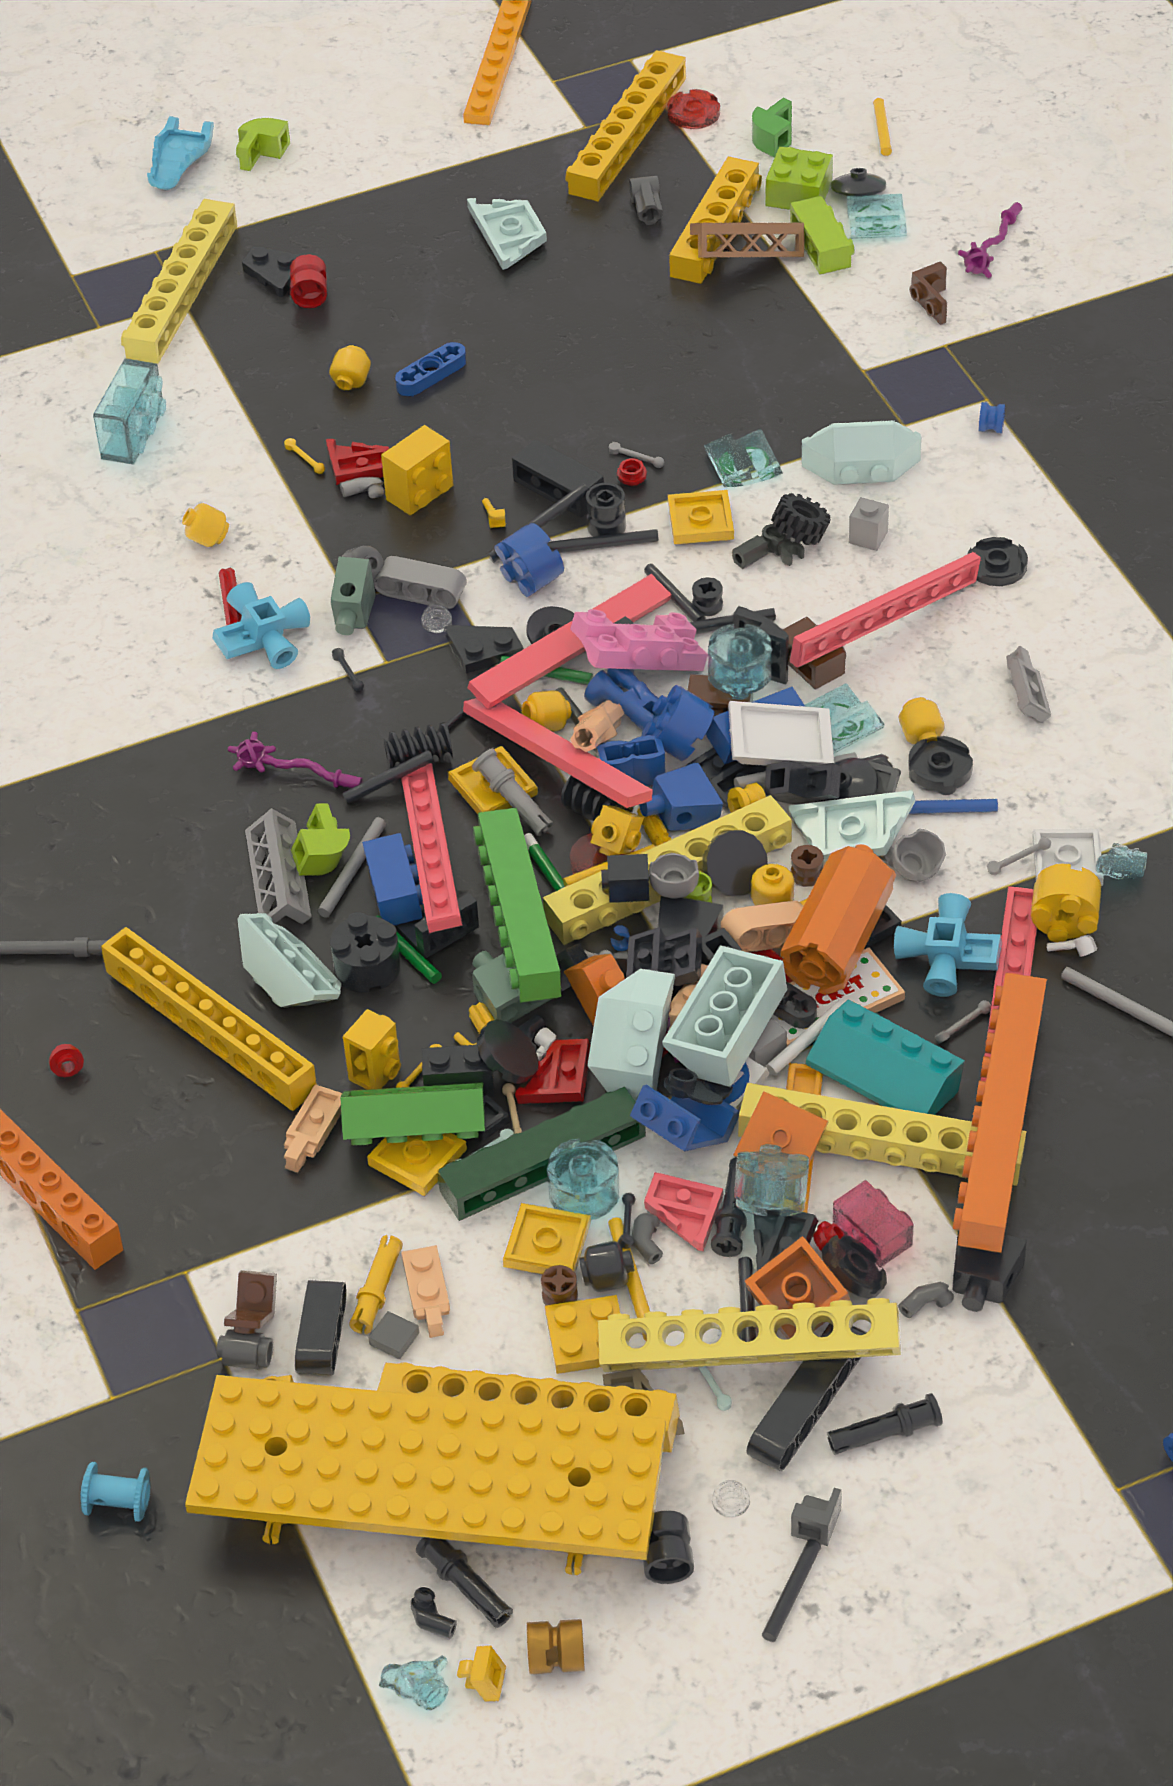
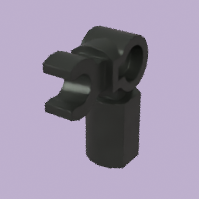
M768 524L763 527L761 536L756 535L732 550V558L734 563L744 569L766 556L769 552L775 553L777 556L781 555L782 562L785 565L791 566L793 561L792 555H797L803 559L805 549L802 544L791 542V539L789 540L785 537V533L780 534L777 531L778 528Z

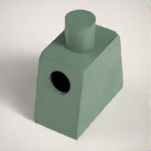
M340 556L338 558L331 594V607L336 625L335 630L341 635H351L354 632V628L363 629L367 626L376 595L369 559Z
M482 951L473 959L472 964L476 968L472 973L475 996L479 1002L486 1005L495 1020L498 1019L511 1023L551 1000L543 999L520 1003L517 989L511 990L509 969L512 968L505 967L503 954L493 958L489 952Z

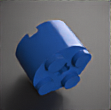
M534 523L522 527L494 546L497 555L503 563L500 567L502 575L508 582L515 580L520 591L526 597L531 596L564 572V564L558 550L551 551L547 545L551 539Z
M675 685L667 697L661 695L657 699L652 710L656 713L653 721H650L645 726L642 736H656L657 739L662 740L664 751L679 761H684L695 750L691 744L697 738L702 740L708 731L714 716V710L711 709L713 706L683 687Z

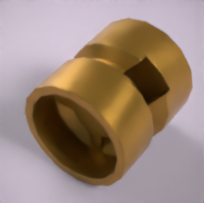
M582 1619L560 1620L556 1627H552L549 1621L527 1622L529 1674L552 1673L554 1667H559L562 1672L585 1671Z

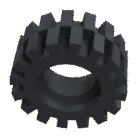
M789 493L781 497L771 521L774 528H778L777 531L780 534L785 533V537L789 540L792 537L796 543L800 544L803 541L804 545H809L810 543L816 545L821 541L831 521L830 514L826 513L827 510L825 508H820V503L811 502V498L807 497L805 499L801 494L795 496L794 493Z

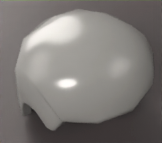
M918 829L911 835H903L896 842L891 857L893 866L903 878L921 882L930 879L939 871L946 852L944 843L936 834L925 829Z
M676 853L659 856L649 866V880L652 888L659 895L671 899L687 896L693 892L699 880L697 861L690 860L685 855Z

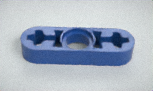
M457 342L446 343L400 370L395 376L397 392L403 396L417 395L459 370L466 364L465 347ZM429 367L438 368L437 370H434V371H425V370H424V369L429 368Z

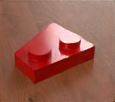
M326 439L327 451L336 485L360 477H384L381 454L389 450V447L380 445L369 446L358 442H352L351 447L336 445L335 439Z
M589 1039L555 1040L546 1051L544 1059L538 1062V1069L526 1087H519L516 1090L515 1096L518 1104L583 1101L591 1047Z

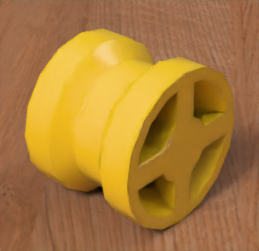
M758 783L747 784L744 789L741 787L732 788L727 795L729 810L732 813L765 798L766 795Z

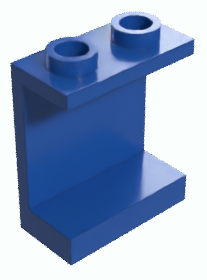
M643 1085L630 1116L685 1152L728 1142L739 1118L740 1111L724 1100L719 1105H706L693 1101L690 1098L682 1099L674 1096L670 1100L650 1086Z

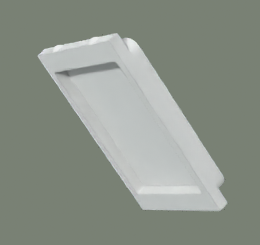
M729 701V731L732 760H737L741 764L765 766L786 761H793L807 767L834 763L829 708Z

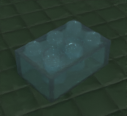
M124 358L93 414L102 460L134 465L139 454L144 452L149 436L155 432L158 419L166 411V400L162 396L163 379L159 376L157 363Z

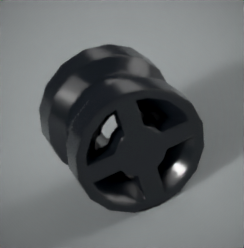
M705 577L693 583L692 604L704 616L718 614L723 608L721 597L723 587L721 582L715 578Z

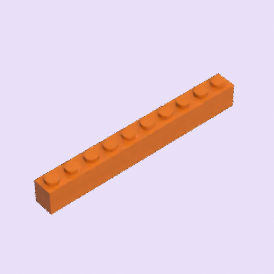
M1006 973L1004 985L996 986L993 1006H999V1009H992L989 1029L995 1030V1033L988 1032L985 1053L991 1054V1057H983L980 1077L987 1079L986 1082L979 1081L976 1102H982V1106H974L971 1125L972 1127H978L977 1131L970 1130L967 1152H972L973 1156H965L962 1177L968 1178V1183H960L957 1203L964 1204L963 1209L956 1208L953 1222V1230H959L958 1246L1002 1252L1047 982V979Z

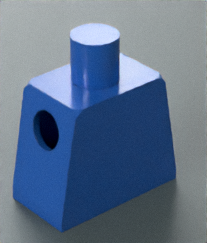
M693 763L656 776L652 786V800L639 804L640 811L644 817L658 814L666 829L671 831L696 829L721 817L723 807L722 800L699 763Z

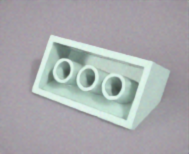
M720 945L662 1041L663 1047L689 1070L696 1073L699 1079L731 1087L787 991L783 961Z

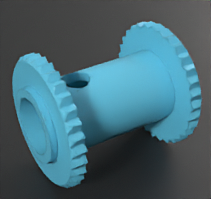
M91 1462L86 1469L81 1486V1509L83 1514L90 1515L94 1504L134 1509V1520L141 1521L150 1498L151 1483L149 1470L142 1468L138 1479L98 1474L97 1463Z

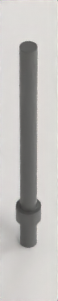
M75 937L74 941H0V955L74 954L75 957H90V954H102L101 945L108 940H90L89 937Z

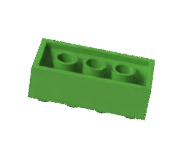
M483 1083L343 1091L340 1097L343 1140L351 1139V1145L372 1144V1138L386 1137L387 1143L407 1142L408 1136L422 1135V1141L442 1140L444 1133H457V1138L459 1139L478 1137V1131H485Z

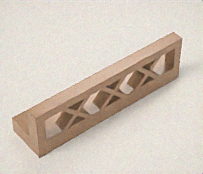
M690 223V235H698V258L804 257V223ZM795 234V251H788L781 242L787 235ZM707 235H715L722 243L714 252H707ZM736 235H741L747 242L741 251H736L730 244ZM762 235H767L773 242L766 251H762L755 243ZM726 247L730 252H722V251H723L724 248Z

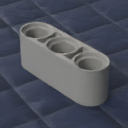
M398 556L387 557L384 560L382 569L374 579V587L382 595L444 609H451L457 604L467 584L465 575L457 569Z

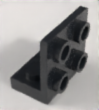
M470 893L458 899L462 926L429 933L424 904L420 905L422 919L394 926L426 959L479 928L477 900Z

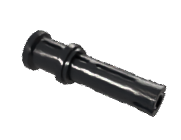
M736 1157L732 1158L729 1163L723 1206L715 1216L717 1231L716 1235L711 1239L712 1250L723 1257H735L742 1252L743 1241L741 1240V1234L747 1226V1218L743 1211L752 1165ZM736 1185H737L736 1196H734V1194H735V1188H736ZM725 1240H728V1246L724 1245Z
M929 1393L925 1395V1399L907 1405L901 1402L892 1408L893 1411L828 1431L827 1439L833 1454L837 1455L892 1435L901 1434L908 1437L913 1434L914 1430L932 1424L936 1427L941 1426L943 1419L935 1396Z
M423 1537L419 1541L416 1553L421 1558H427L437 1568V1575L442 1580L454 1583L495 1628L502 1626L510 1619L509 1615L513 1613V1609L467 1564V1556L461 1549L456 1550L446 1539Z

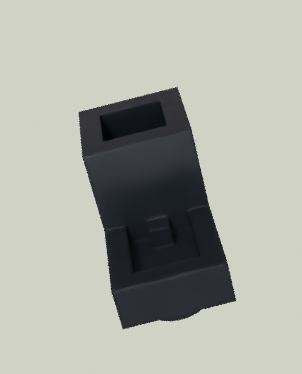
M793 761L767 764L766 797L771 795L777 801L795 805L839 798L841 766L829 763L807 767Z

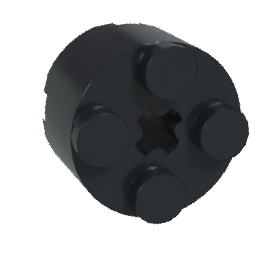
M354 912L333 931L330 938L333 969L343 987L351 991L364 993L370 992L369 988L380 986V989L385 988L397 978L400 971V956L396 928L393 924L376 916L366 915L363 912Z

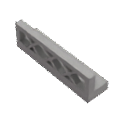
M271 808L245 830L258 913H266L273 919L272 922L274 924L285 915L303 924L311 918L305 876H299L291 853V848L297 837L296 823ZM265 829V832L259 843L257 835ZM267 850H268V851H269V855H268V857H267V859H266V862H265L264 866H262V861H263V859H264V857H265V854H266V852H267ZM272 874V881L268 890H266L267 882ZM276 898L277 907L270 912V908Z

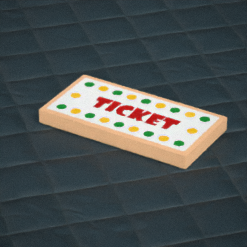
M870 948L863 950L844 989L825 995L818 993L820 988L818 986L810 985L809 989L799 987L794 981L790 983L815 999L817 1003V1019L838 1000L844 1003L849 999L874 1013L905 1000V991ZM775 1015L771 1017L787 1031V1046L807 1029L795 1028Z

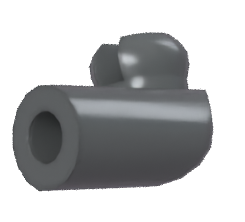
M642 1213L634 1220L631 1236L634 1239L633 1246L649 1264H655L663 1256L661 1249L652 1240V1234L657 1231L655 1227H659V1219L654 1214Z
M944 1282L926 1284L915 1288L898 1305V1308L905 1317L911 1318L926 1303L932 1300L940 1308L947 1306L953 1301L954 1294L948 1289L949 1285Z

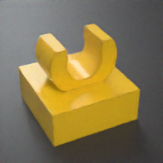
M477 1646L474 1661L462 1660L459 1662L457 1677H466L465 1687L467 1689H476L485 1702L499 1701L506 1665L492 1646Z

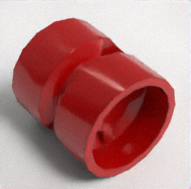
M311 254L297 257L290 266L291 298L300 307L315 308L321 305L327 297L326 264L321 258Z

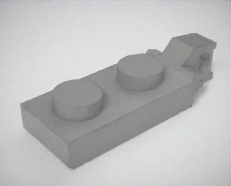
M1018 646L1015 651L1006 656L1007 668L1012 675L1011 683L1018 697L1017 705L1027 717L1032 716L1043 723L1051 717V711L1040 672L1033 668L1028 650Z

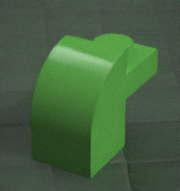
M784 97L767 110L757 106L752 113V142L757 149L774 158L779 146L789 147L792 145V101Z

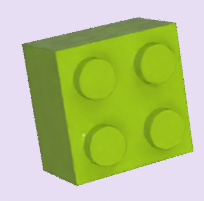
M779 146L766 177L765 206L790 210V203L818 196H822L825 200L833 179V154Z

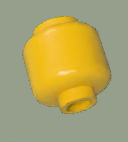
M349 345L335 353L329 375L335 384L343 390L360 388L366 381L371 361L362 348Z
M199 503L194 509L188 508L182 519V524L185 525L186 537L205 547L221 544L229 529L225 513L205 503Z
M559 691L533 692L528 696L527 701L523 703L522 714L550 731L555 732L565 727L567 719L571 716V706L569 701L565 700Z
M924 697L907 701L898 716L906 740L911 744H916L923 739H927V742L937 741V736H940L945 729L937 704L931 700H926Z
M768 864L758 868L752 875L751 898L754 905L793 901L794 877L792 872L779 864Z

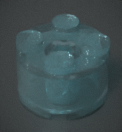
M735 624L719 628L711 635L708 646V680L714 687L730 694L734 699L742 700L747 698L749 694L763 689L771 681L772 647L770 637L765 631L754 625L745 624V628H735Z
M572 1139L560 1144L553 1150L549 1158L547 1177L549 1199L554 1209L590 1215L591 1220L609 1213L620 1199L619 1168L614 1151L605 1143L593 1139L592 1143L580 1142V1139Z
M771 1144L761 1145L760 1151L739 1152L737 1154L734 1188L735 1205L745 1212L767 1216V1210H779V1216H792L804 1211L806 1202L809 1157L803 1154L783 1153L780 1146Z

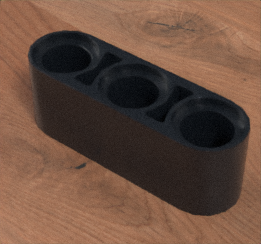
M308 1280L295 1350L296 1373L334 1375L346 1307V1282Z

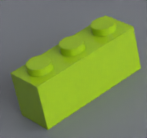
M818 196L790 203V223H804V250L819 275L850 268L851 255L855 253L853 241L851 238H847L842 223L837 222L833 208L826 204L823 197Z

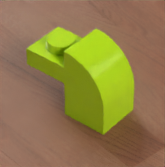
M257 118L241 125L238 129L239 142L236 147V156L239 158L240 169L251 171L260 155L281 159L290 145L288 121L274 118Z
M317 803L306 824L308 829H300L291 848L299 876L323 875L333 871L337 867L350 839L349 829H337L336 818L332 817L328 803Z

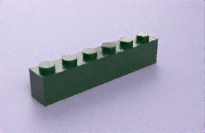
M624 1086L613 1092H607L600 1098L584 1105L576 1106L553 1119L544 1120L539 1125L524 1132L513 1134L495 1145L484 1147L466 1158L450 1162L445 1167L437 1170L439 1190L457 1219L461 1221L646 1137V1127L630 1116L636 1102Z

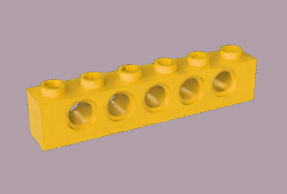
M729 156L726 158L669 254L670 277L702 284L707 273L710 274L712 272L714 261L717 257L698 258V235H690V223H740L745 208L750 207L755 191L760 190L762 184V175H759V163ZM707 235V252H714L722 243L715 235Z

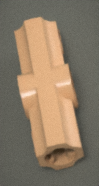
M608 700L578 717L579 723L573 728L574 733L570 738L573 746L588 752L595 749L599 744L615 737L618 734L616 728L621 725V718L624 715L621 705Z

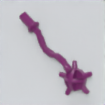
M1015 202L1008 210L1002 211L1001 224L997 236L985 240L981 247H977L976 242H971V249L969 251H958V255L964 258L966 273H983L988 279L992 277L988 267L990 262L994 260V257L989 256L987 249L992 245H998L1005 239L1008 225L1014 224L1017 215L1022 211L1023 207L1020 203Z
M252 732L250 739L244 740L238 747H228V752L237 755L238 761L233 766L234 771H238L244 766L246 768H257L262 773L265 771L262 763L280 769L295 767L311 769L326 781L333 782L334 788L339 786L353 788L363 783V778L344 774L340 769L335 773L328 772L320 764L309 759H276L268 755L275 752L276 747H264L262 742L257 740V732Z

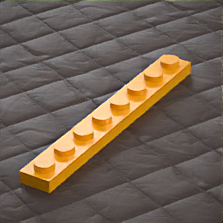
M502 0L463 113L464 123L491 124L532 0Z

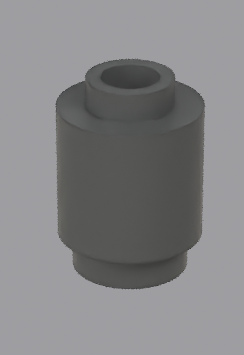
M228 1329L225 1336L220 1335L218 1339L217 1357L222 1358L224 1366L259 1370L260 1367H269L273 1353V1339L265 1337L264 1333L242 1334L234 1332V1329Z

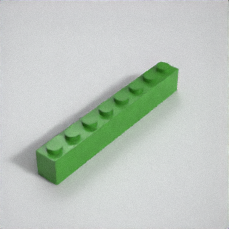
M517 808L479 812V826H473L475 846H478L480 865H486L483 866L485 885H491L488 886L490 906H493L495 926H501L498 927L500 946L507 947L503 948L505 967L512 968L509 969L511 990L517 989L520 1003L561 997L560 969Z

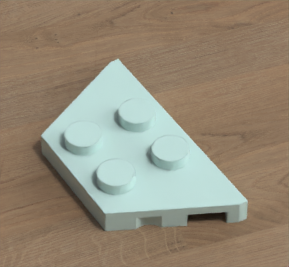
M476 198L467 199L471 215L503 270L509 268L547 241L546 231L528 200L506 201L504 199H493L492 204H476Z
M913 790L789 805V812L809 845L816 846L822 851L824 862L828 860L832 852L847 846L855 848L858 844L867 845L877 856L886 855L915 803V796Z

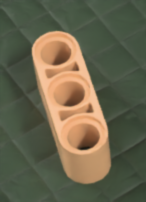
M788 901L735 908L723 917L721 928H725L742 951L745 952L782 948L803 905L798 901Z

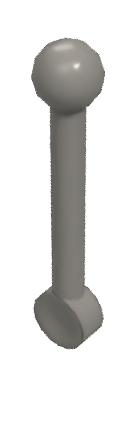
M618 442L609 444V452L611 454H625L652 463L656 468L664 466V459L662 457L653 458L622 448Z
M1043 837L1039 840L1038 844L1000 862L990 861L987 864L989 874L997 875L1002 867L1040 849L1048 850L1051 847V841Z
M981 1001L977 1009L947 1030L938 1033L935 1039L938 1043L947 1040L951 1034L980 1014L989 1013L991 1011V1004L988 1001Z

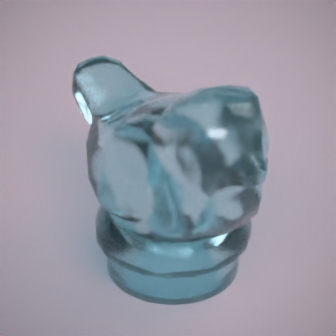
M1113 843L1109 852L1099 856L1097 859L1096 872L1104 876L1109 875L1114 879L1126 876L1130 879L1135 877L1143 878L1147 852L1139 851L1138 848L1131 850L1125 845Z
M441 1655L433 1661H411L403 1665L388 1664L381 1672L379 1686L394 1690L403 1699H413L417 1706L423 1707L426 1710H433L441 1705L448 1695L449 1688L445 1684L443 1677L439 1675L446 1667L448 1660L445 1656Z

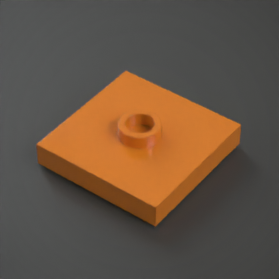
M763 1091L733 1156L799 1186L829 1122Z

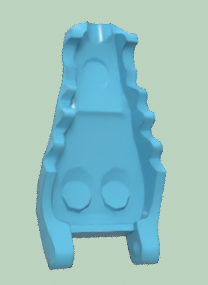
M169 116L163 130L155 136L152 155L153 166L151 167V172L147 173L150 185L162 190L174 188L186 169L210 148L214 122L204 121L200 133L179 130V118Z

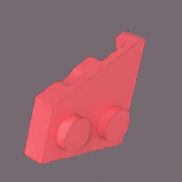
M655 1172L644 1199V1205L647 1211L657 1216L661 1222L698 1251L703 1252L723 1199V1188Z

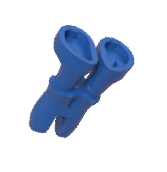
M608 668L607 673L601 670L589 682L584 693L585 700L594 706H598L606 700L620 704L624 714L641 731L644 730L650 721H653L656 714L652 710L658 697L648 689L644 682L638 680L634 675V669Z

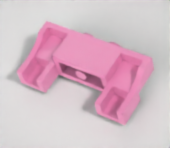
M590 609L588 612L574 613L570 630L581 640L585 647L588 661L595 668L704 671L708 654L694 640L697 629L687 621L686 616L680 613L671 612L669 615H656L653 625L613 624L604 612L596 609Z

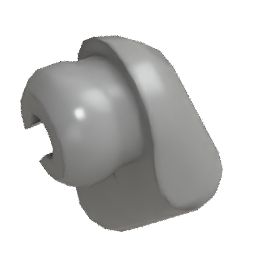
M360 477L340 483L343 497L368 491L370 498H378L384 494L383 482L377 477Z

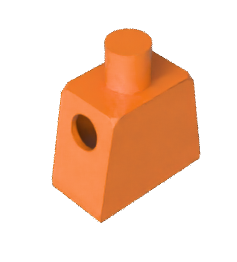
M611 954L593 955L564 971L594 1026L599 996L625 979L623 972Z

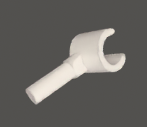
M1084 935L1064 942L1047 943L1048 952L1070 950L1076 947L1079 956L1082 957L1097 951L1094 939L1090 935Z
M548 1028L541 1029L534 1039V1043L539 1047L536 1051L539 1061L545 1057L546 1051L556 1040V1035Z

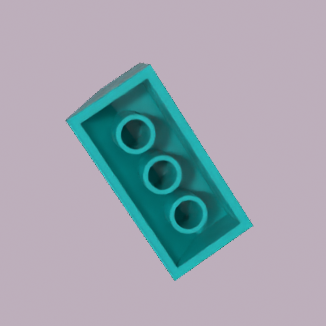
M848 999L828 1017L806 1058L805 1064L882 1106L935 1115L959 1092L965 1060Z

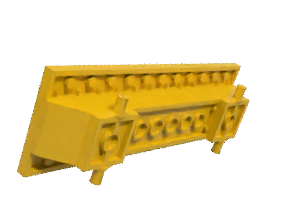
M216 1375L185 1507L187 1513L265 1521L267 1523L263 1541L269 1544L271 1538L272 1544H277L279 1542L281 1525L291 1523L562 1551L568 1553L565 1572L572 1575L574 1565V1575L581 1574L583 1555L591 1554L647 1560L662 1464L666 1419Z

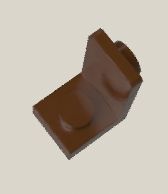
M941 261L912 272L911 286L909 288L913 300L917 301L926 310L927 314L933 317L940 325L945 324L947 319V301L939 294V292L946 290L947 267Z
M241 1270L238 1273L236 1309L224 1318V1326L234 1327V1332L252 1334L256 1332V1329H260L270 1321L275 1314L277 1273Z

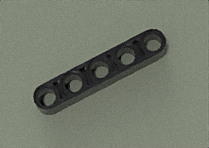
M829 1323L820 1337L829 1336L834 1326ZM853 1325L851 1327V1331L856 1335L867 1333ZM861 1357L803 1361L753 1432L747 1445V1455L779 1471H783Z

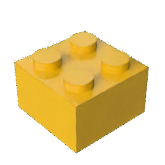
M425 425L381 454L386 500L410 516L453 486L450 441Z

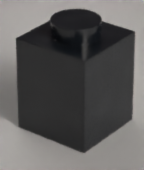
M648 855L607 856L608 869L601 870L602 890L609 889V903L650 901Z

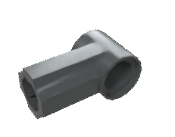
M658 176L629 178L630 197L632 203L636 204L639 220L645 222L646 225L656 224L662 218Z

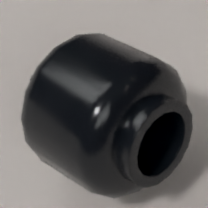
M617 1241L589 1246L585 1250L584 1257L579 1258L585 1286L591 1285L596 1292H604L626 1286L629 1280L628 1273L635 1271L631 1251H623L622 1246Z

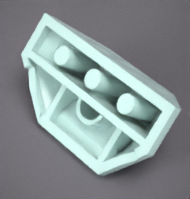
M895 421L833 423L816 432L811 437L802 439V466L834 485L894 482L921 460L922 437L920 433L913 432Z
M266 913L239 915L237 920L243 967L251 974L253 980L262 986L272 997V1001L275 1004L288 1008L338 999L341 992V982L301 940L285 928L272 922L273 919Z
M639 969L599 996L587 1066L607 1092H613L625 1086L636 1102L643 1085H648L657 1091L663 1054L662 1041L666 1035L675 974Z

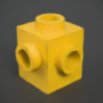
M603 805L600 816L596 817L591 828L593 836L590 843L600 846L599 852L607 856L631 853L639 845L641 839V832L639 831L644 817L616 806Z

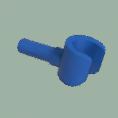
M616 926L614 928L615 933L625 938L620 941L610 938L612 946L617 951H625L628 949L629 931L624 926Z

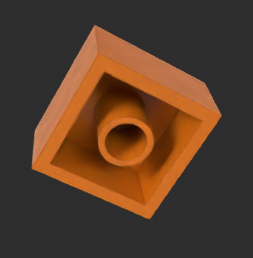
M803 1236L745 1280L748 1291L759 1305H776L778 1310L793 1309L792 1305L796 1303L806 1302L814 1303L815 1307H830V1302L851 1301L846 1289ZM825 1322L819 1323L815 1327L814 1331L818 1329L820 1326H822ZM785 1324L779 1330L786 1339H790L794 1336L796 1327L791 1324Z

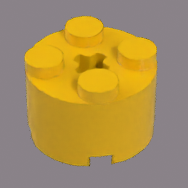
M1055 864L1043 869L1038 874L1033 888L1031 919L1034 925L1040 931L1047 934L1048 939L1053 942H1064L1067 939L1078 938L1095 932L1097 930L1100 910V880L1092 871L1082 867V871L1071 869V864Z

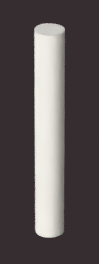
M838 1000L766 1065L768 1071L772 1075H777L816 1040L828 1017L843 1002Z

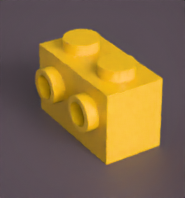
M367 1009L343 1035L348 1079L367 1090L382 1089L389 1080L397 1076L401 1068L396 1023L385 1015H378Z

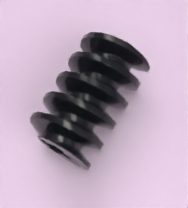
M445 722L439 723L438 732L430 724L426 727L425 735L420 727H414L413 737H411L407 729H403L400 739H398L394 731L389 732L387 742L384 739L389 769L395 767L396 762L401 764L427 750L430 751L432 757L437 755L441 763L445 762L446 753H449L453 759L450 734Z
M573 776L568 778L561 793L562 805L565 808L572 809L576 814L583 815L585 819L592 821L600 816L603 805L616 806L629 812H633L635 807L625 808Z

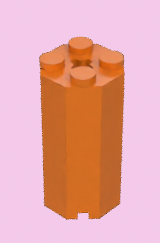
M858 844L855 848L847 846L830 854L780 951L781 957H783L785 974L799 987L809 989L810 985L820 987L818 993L825 995L845 988L893 891V882L896 878L895 871L889 868L867 845Z

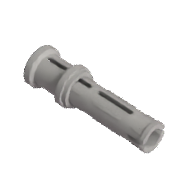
M493 748L487 750L475 760L472 769L475 772L479 771L490 783L489 788L493 792L500 793L513 808H517L518 814L537 836H541L542 832H547L553 825V822L515 781V772L511 768L507 769L496 757L497 752Z

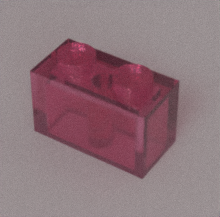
M864 1180L833 1202V1223L842 1229L845 1236L852 1237L869 1248L878 1259L875 1264L880 1268L913 1245L914 1224L910 1216L905 1211H899L889 1202L888 1197L881 1189H875L867 1180Z

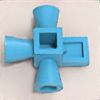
M250 582L240 583L232 588L227 595V602L242 615L241 621L214 629L212 636L225 658L230 659L265 648L272 668L281 669L290 665L296 659L298 649L283 636V630L309 627L310 613L306 603L301 598H297L279 608L272 596L258 599L255 588Z
M946 893L938 898L939 917L929 918L927 933L902 926H897L895 931L894 954L896 959L928 955L931 968L923 987L928 993L935 996L948 997L957 992L956 969L998 970L1002 946L1001 935L967 933L964 921L970 910L971 902L967 897L960 894Z

